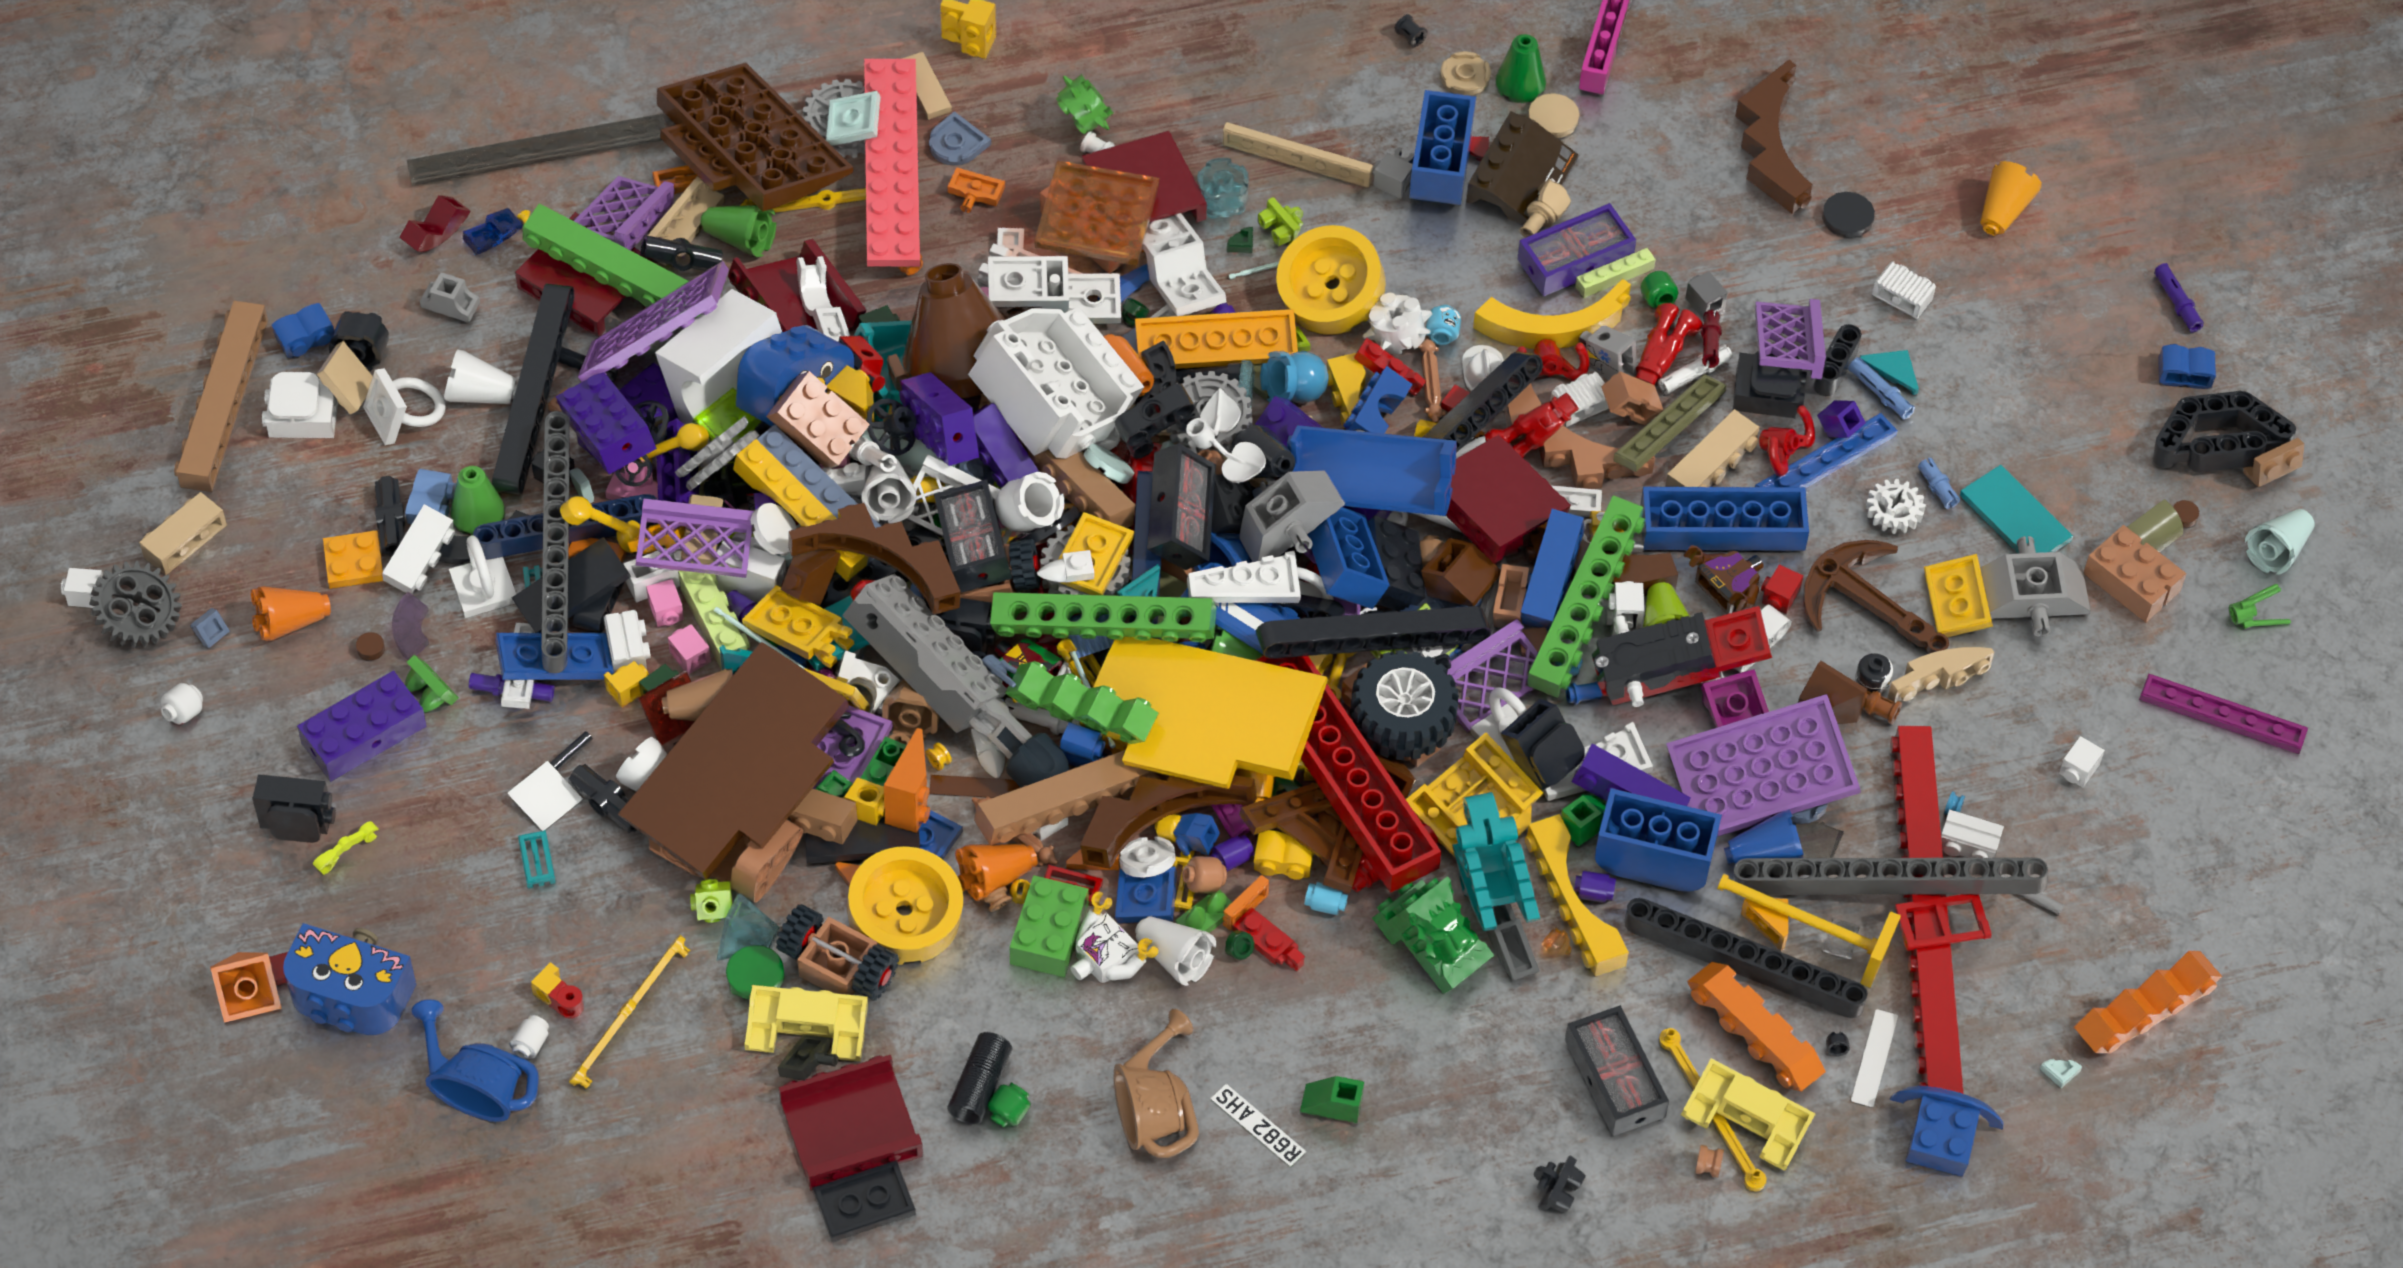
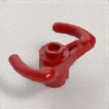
M1550 339L1539 341L1535 349H1533V354L1540 356L1543 362V368L1539 376L1564 375L1571 382H1575L1578 377L1587 374L1590 360L1584 344L1577 343L1575 345V350L1580 360V365L1576 369L1561 356L1560 349L1554 341ZM1523 346L1518 347L1516 352H1527Z
M1800 405L1797 408V413L1804 424V435L1797 434L1792 428L1768 427V429H1764L1760 434V448L1769 454L1771 467L1779 477L1787 474L1790 455L1794 454L1800 446L1810 448L1815 442L1813 419L1804 405Z

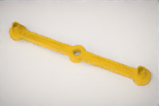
M866 188L841 192L823 190L818 195L805 196L788 204L773 208L775 213L811 207L829 210L839 203L866 200ZM830 198V200L824 201L823 199ZM746 199L740 206L755 204L750 199L749 201Z
M681 934L669 945L633 996L620 1008L615 1020L579 1068L572 1074L568 1080L572 1086L581 1084L585 1089L589 1087L592 1083V1080L586 1076L589 1067L625 1019L631 1014L673 955L679 953L683 958L688 955L690 949L684 946L686 939Z
M1673 1028L1664 1029L1660 1033L1659 1044L1663 1049L1670 1051L1694 1091L1700 1076L1680 1045L1681 1036ZM1716 1112L1711 1121L1744 1173L1745 1187L1750 1191H1761L1766 1185V1175L1763 1171L1754 1167L1725 1117Z

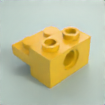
M943 0L940 5L941 37L951 42L961 43V51L963 53L986 59L996 38L995 4L984 0H970L968 4L955 0Z

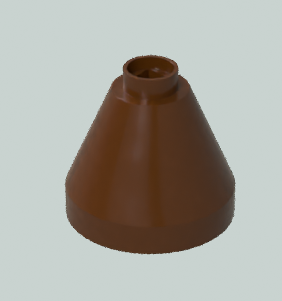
M954 263L936 265L925 273L926 281L919 290L902 359L906 379L931 372L961 399L984 394L968 374L977 362L974 354L988 333V327L995 321H1005L1006 319L972 277L962 272L960 265Z

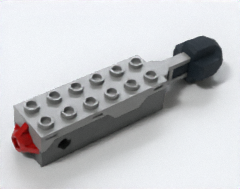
M892 574L877 581L862 580L854 586L850 593L853 602L842 616L919 695L924 697L925 701L956 733L972 726L976 731L986 735L1008 757L1006 773L1021 788L1069 771L1068 760L1060 747L1046 733H1038L1032 736L1010 714L1007 704L1002 700L1007 688L1002 684L1000 678L992 674L983 665L982 660L978 656L971 653L964 645L962 639L954 635L945 626L944 621L940 617L933 615L932 611L926 606L925 601L916 596L907 587L906 582L902 578Z

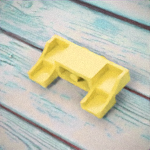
M752 985L744 1044L745 1050L774 1053L777 1032L797 1035L807 1034L833 1038L831 1054H837L839 1060L861 1062L868 997L835 994L827 990L815 992L805 991L798 987L786 989Z
M1712 1058L1681 1113V1116L1707 1129L1717 1112L1760 1135L1768 1141L1759 1157L1784 1171L1787 1169L1815 1115L1812 1111L1783 1097L1779 1092L1766 1088L1751 1077L1744 1076Z

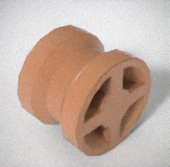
M1701 1144L1695 1173L1702 1174L1706 1172L1710 1173L1712 1177L1718 1178L1724 1149L1711 1150L1706 1145Z

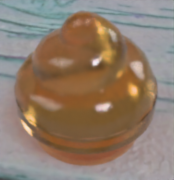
M1557 927L1553 928L1541 943L1546 948L1545 952L1551 956L1571 954L1570 939L1565 930L1560 931Z

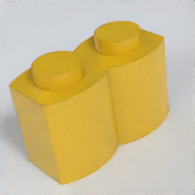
M1267 830L1258 834L1254 856V870L1265 876L1284 874L1295 880L1309 878L1314 853L1288 834Z

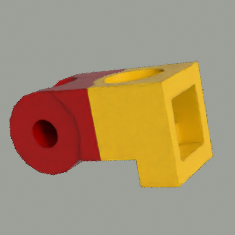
M551 962L531 981L532 994L563 1017L572 1019L578 1017L583 1012L584 1003L581 990L562 981L559 968Z

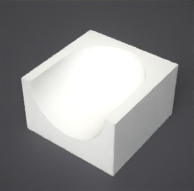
M731 289L718 300L717 308L707 315L702 313L691 325L684 328L655 352L679 421L684 424L694 423L705 427L709 433L707 444L723 434L743 417L746 418L748 424L746 428L732 438L734 443L749 431H753L761 422L758 418L736 407L738 367L744 353L754 343L769 338L773 334L782 333L776 312Z

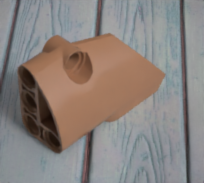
M786 820L763 849L743 835L709 877L718 880V882L730 881L733 891L757 903L768 892L786 867L800 842L803 829ZM649 839V850L687 872L701 877Z

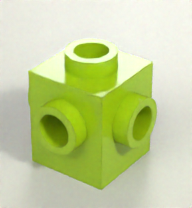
M707 879L701 881V884H696L695 894H690L691 911H697L698 920L713 923L720 921L721 918L732 917L733 905L730 881L718 882L716 879Z

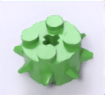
M1080 74L1074 80L1064 75L1063 79L1067 86L1058 93L1056 98L1059 102L1058 105L1066 115L1072 113V118L1075 121L1074 124L1083 134L1093 131L1099 125L1109 130L1106 119L1114 112L1110 106L1107 107L1103 103L1104 98L1088 79L1085 80L1083 74Z

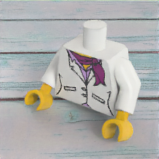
M1096 892L1092 896L1094 908L1089 909L1081 923L1075 940L1076 957L1079 961L1073 964L1070 969L1078 980L1084 979L1090 973L1101 983L1109 980L1129 979L1146 963V957L1154 958L1158 955L1157 947L1152 946L1147 951V947L1152 943V940L1143 938L1137 944L1107 913L1102 915V910H1107L1112 906V899L1108 897L1104 904L1100 905L1099 900L1103 892Z

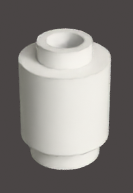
M531 1015L528 1019L523 1020L510 1042L513 1054L525 1060L535 1058L548 1036V1023L535 1015Z

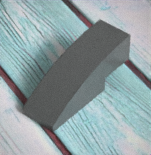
M1511 903L1492 907L1497 928L1486 932L1511 980L1515 981L1538 973L1540 970L1520 918L1516 919Z

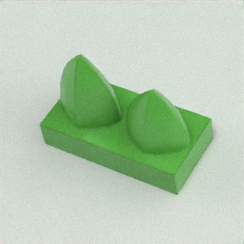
M414 654L407 661L411 667L405 679V686L410 692L417 691L428 685L419 700L424 713L436 709L444 702L452 706L459 698L421 658Z
M1220 890L1213 894L1210 893L1176 919L1175 923L1210 933L1224 922L1223 911L1232 901Z

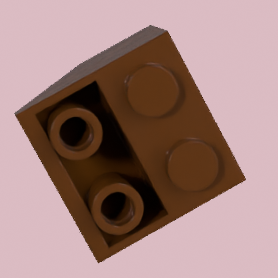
M1449 538L1422 569L1421 573L1427 596L1465 606H1475L1499 578L1501 570L1473 543Z

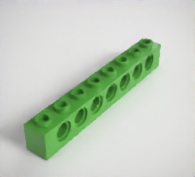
M1614 495L1612 496L1529 671L1527 686L1557 698L1562 689L1567 690L1572 679V674L1569 673L1573 666L1578 667L1583 652L1580 650L1583 644L1588 645L1594 631L1591 629L1594 621L1599 622L1603 614L1604 607L1601 605L1604 599H1609V593H1612L1615 585L1612 584L1614 578H1619L1625 566V563L1622 562L1624 556H1630L1634 548L1635 541L1632 539L1635 533L1640 534L1644 527L1646 519L1642 518V506ZM1615 529H1623L1625 532H1616ZM1604 551H1613L1614 554L1609 555L1604 553ZM1594 573H1602L1604 576L1598 577ZM1583 595H1591L1594 598L1586 599ZM1573 617H1580V618H1582L1583 620H1582V621H1575V620H1573L1572 618H1573ZM1569 639L1573 643L1566 644L1563 643L1562 640ZM1560 662L1562 665L1553 666L1551 663Z
M994 592L990 624L996 633L1005 637H1012L1016 633L1034 638L1041 637L1042 634H1050L1056 638H1068L1069 635H1079L1084 639L1107 636V638L1112 640L1134 637L1137 640L1148 641L1152 637L1162 638V640L1170 642L1178 641V638H1186L1193 642H1205L1206 639H1214L1217 607L1212 598ZM1027 612V616L1024 619L1016 620L1019 613ZM1055 613L1051 620L1043 621L1046 614ZM1074 614H1082L1078 621H1070ZM1101 615H1109V618L1105 622H1097L1098 618ZM1128 616H1137L1132 623H1124ZM1164 616L1161 623L1152 624V620L1155 617ZM1192 617L1188 624H1179L1182 618Z

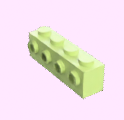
M678 571L680 589L722 671L719 647L724 645L729 650H747L750 648L748 638L745 633L740 634L738 628L727 621L722 615L714 612V609L718 607L722 612L738 621L734 612L730 613L727 608L729 603L724 591L719 592L716 587L718 581L715 574Z

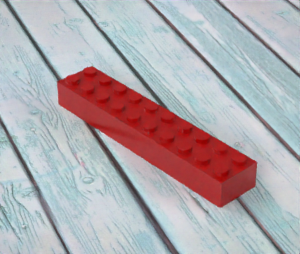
M1262 656L1254 660L1321 675L1309 656L1273 659ZM1326 684L1301 760L1391 893L1440 868L1441 850L1328 684Z

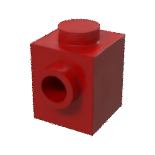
M1779 564L1772 577L1767 576L1762 584L1761 591L1764 592L1762 603L1771 605L1776 610L1787 614L1801 590L1804 575Z

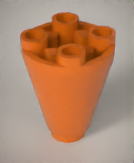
M260 586L257 589L251 590V601L253 606L256 607V615L252 616L253 628L255 632L260 631L261 639L265 641H273L321 621L325 616H330L331 613L327 594L321 595L319 592Z
M969 844L955 851V857L960 870L958 879L962 891H967L976 901L984 900L993 891L1007 886L1037 866V855L1031 845Z

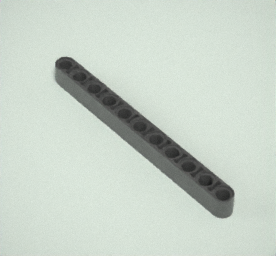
M553 411L546 416L544 437L543 668L549 673L564 671L568 663L569 523L561 516L560 508L569 499L570 423L567 414L561 411Z
M2035 857L1746 858L1739 860L1733 869L1735 882L1766 895L2039 894L2045 891L2048 885L2047 864L2044 860ZM1919 874L1924 875L1921 878L1914 877L1915 875ZM1947 874L1953 875L1952 877H1949V878L1943 877L1944 875H1947ZM1976 874L1982 875L1981 877H1978V878L1972 877L1973 875H1976ZM2008 874V875H2011V876L2005 878V877H2002L2001 875ZM2037 874V875H2040V876H2039V877H2031L2030 875ZM1745 875H1751V876H1752V877H1750V878H1743V876H1745ZM1773 875H1780L1778 878H1771ZM1801 875H1808L1809 877H1807V878H1800L1799 876H1801ZM1837 875L1836 878H1829L1828 876ZM1866 875V877L1864 878H1858L1856 876ZM1887 875H1895V877H1892V878H1888V877H1885V876H1887Z

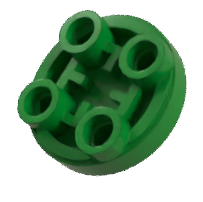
M751 945L741 948L731 956L727 963L726 976L730 991L734 995L750 1000L752 985L780 988L784 980L782 959L774 950L765 946Z

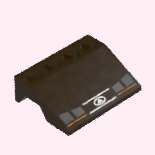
M1510 111L1468 182L1466 203L1472 204L1480 199L1500 206L1509 220L1524 225L1529 219L1527 207L1531 202L1538 201L1540 192L1537 188L1549 179L1563 186L1578 160L1579 154L1535 120Z

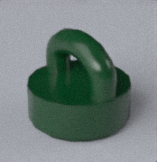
M1127 298L1122 306L1121 315L1125 323L1135 326V320L1128 316V312L1136 316V319L1146 318L1150 311L1141 302L1133 298Z
M1242 930L1232 932L1226 940L1225 953L1238 960L1248 958L1254 950L1255 942L1252 935Z

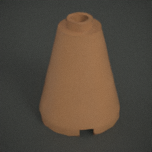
M724 669L668 690L667 697H662L664 714H670V719L696 721L733 676L732 669Z

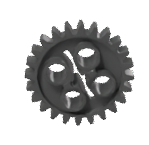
M124 561L122 569L115 564L113 565L112 573L105 570L103 578L98 577L95 585L97 587L92 588L91 595L93 597H91L89 605L94 607L90 614L98 616L94 624H103L101 633L105 634L110 631L112 633L111 641L120 637L122 646L127 640L131 641L133 648L136 647L138 641H141L142 645L147 647L149 639L153 643L158 644L159 635L166 639L169 633L168 630H174L175 622H178L180 617L178 612L182 604L177 601H179L181 595L180 593H172L176 588V583L167 584L170 576L160 577V568H157L154 572L150 571V563H147L144 569L140 568L139 561H136L132 568H130L127 561ZM127 585L132 591H125L120 586ZM147 594H155L159 599H150ZM133 602L138 603V606H134ZM112 609H120L124 614L117 615ZM139 618H148L151 623H143Z

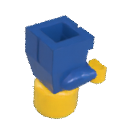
M1200 813L1182 816L1173 814L1155 823L1157 836L1177 843L1181 850V858L1191 859L1195 853L1194 850L1201 852V854L1209 855L1213 843L1216 842L1220 834L1213 817Z

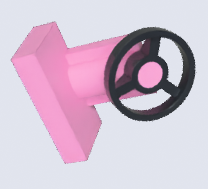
M647 455L642 456L645 461L637 459L624 466L625 474L621 473L619 469L614 472L605 492L607 499L615 500L642 494H651L658 499L657 482L653 481L652 464Z

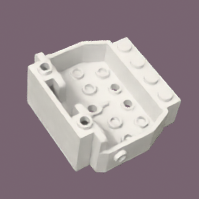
M1080 307L1063 313L1061 309L1032 308L1005 321H995L988 327V333L978 346L974 354L977 362L968 374L991 403H995L1006 422L1034 456L1049 449L1056 458L1065 459L1087 449L1091 444H1097L1106 440L1115 427L1114 422L1116 418L1130 409L1144 388L1143 384Z

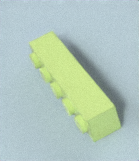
M1648 248L1578 276L1575 287L1581 296L1586 298L1617 285L1622 279L1627 281L1654 270L1656 259Z

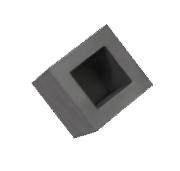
M1708 271L1701 276H1694L1688 282L1685 298L1703 318V314L1707 310H1714L1715 314L1716 311L1719 312L1725 308L1728 292Z

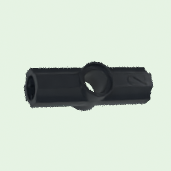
M646 235L641 244L640 256L650 261L673 265L679 271H686L690 268L707 271L722 262L723 252L719 249L690 244L684 238L668 240ZM680 253H686L683 256H677Z
M383 476L378 481H375L377 500L375 514L377 528L380 530L382 554L392 557L405 537L403 527L406 524L403 503H401L399 481L391 476Z
M586 764L578 765L568 778L569 784L588 799L590 806L597 814L602 817H610L628 833L635 832L637 829L618 815L629 801L621 787L612 780H604Z

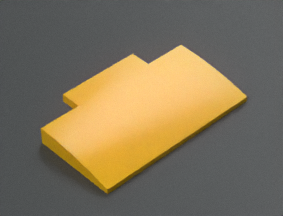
M1123 637L1121 640H1114L1094 687L1108 686L1115 690L1116 696L1124 701L1135 698L1145 699L1151 704V708L1159 713L1145 742L1128 743L1122 759L1124 765L1229 789L1236 768L1289 780L1294 779L1328 679L1317 674L1151 638L1148 641H1141L1134 637ZM1080 721L1079 724L1085 727V724ZM1108 731L1107 735L1102 734V737H1110L1121 741V736L1117 733Z

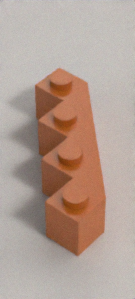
M2188 951L2170 970L2157 969L2138 989H2124L2106 1008H2092L2074 1028L2095 1053L2110 1054L2135 1036L2146 1033L2152 1026L2170 1015L2179 1013L2185 1006L2203 995H2209L2216 989V982L2222 975L2201 951Z
M1711 962L1691 977L1687 983L1692 990L1691 996L1693 1000L1699 1005L1715 1008L1720 1017L1719 1023L1726 1032L1744 1036L1748 1044V1052L1755 1060L1773 1064L1777 1072L1776 1078L1784 1088L1802 1092L1826 1072L1815 1049L1806 1040L1801 1043L1791 1033L1793 1032V1027L1778 1013L1774 1015L1769 1013L1763 1007L1765 1000L1749 985L1745 988L1742 987L1734 979L1736 973L1728 965Z

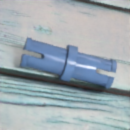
M1928 458V461L1927 459L1921 461L1918 469L1930 484L1928 485L1930 490L1937 494L1946 509H1950V505L1952 508L1960 502V498L1950 486V480L1947 475L1942 474L1932 458Z

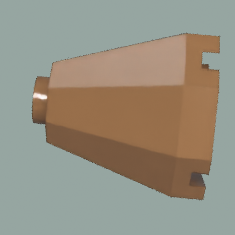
M904 679L884 700L882 718L892 721L893 734L903 733L911 739L915 730L920 728L923 732V739H925L928 733L931 732V735L937 732L939 715L925 701L924 697L919 695Z

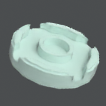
M1091 444L1084 452L1085 459L1095 469L1100 467L1105 471L1106 477L1118 483L1126 484L1134 476L1132 468L1125 461L1099 445Z

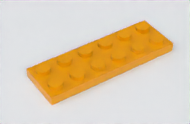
M1294 309L1135 319L1138 356L1141 358L1142 351L1164 340L1173 355L1175 369L1227 366L1228 363L1242 362L1243 365L1262 364L1268 362V353L1285 351L1289 354L1298 352Z

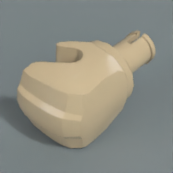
M1549 179L1537 188L1540 192L1538 201L1531 202L1527 207L1529 219L1520 228V233L1523 237L1526 238L1536 234L1541 227H1551L1569 208L1571 199L1567 194V190L1561 184Z

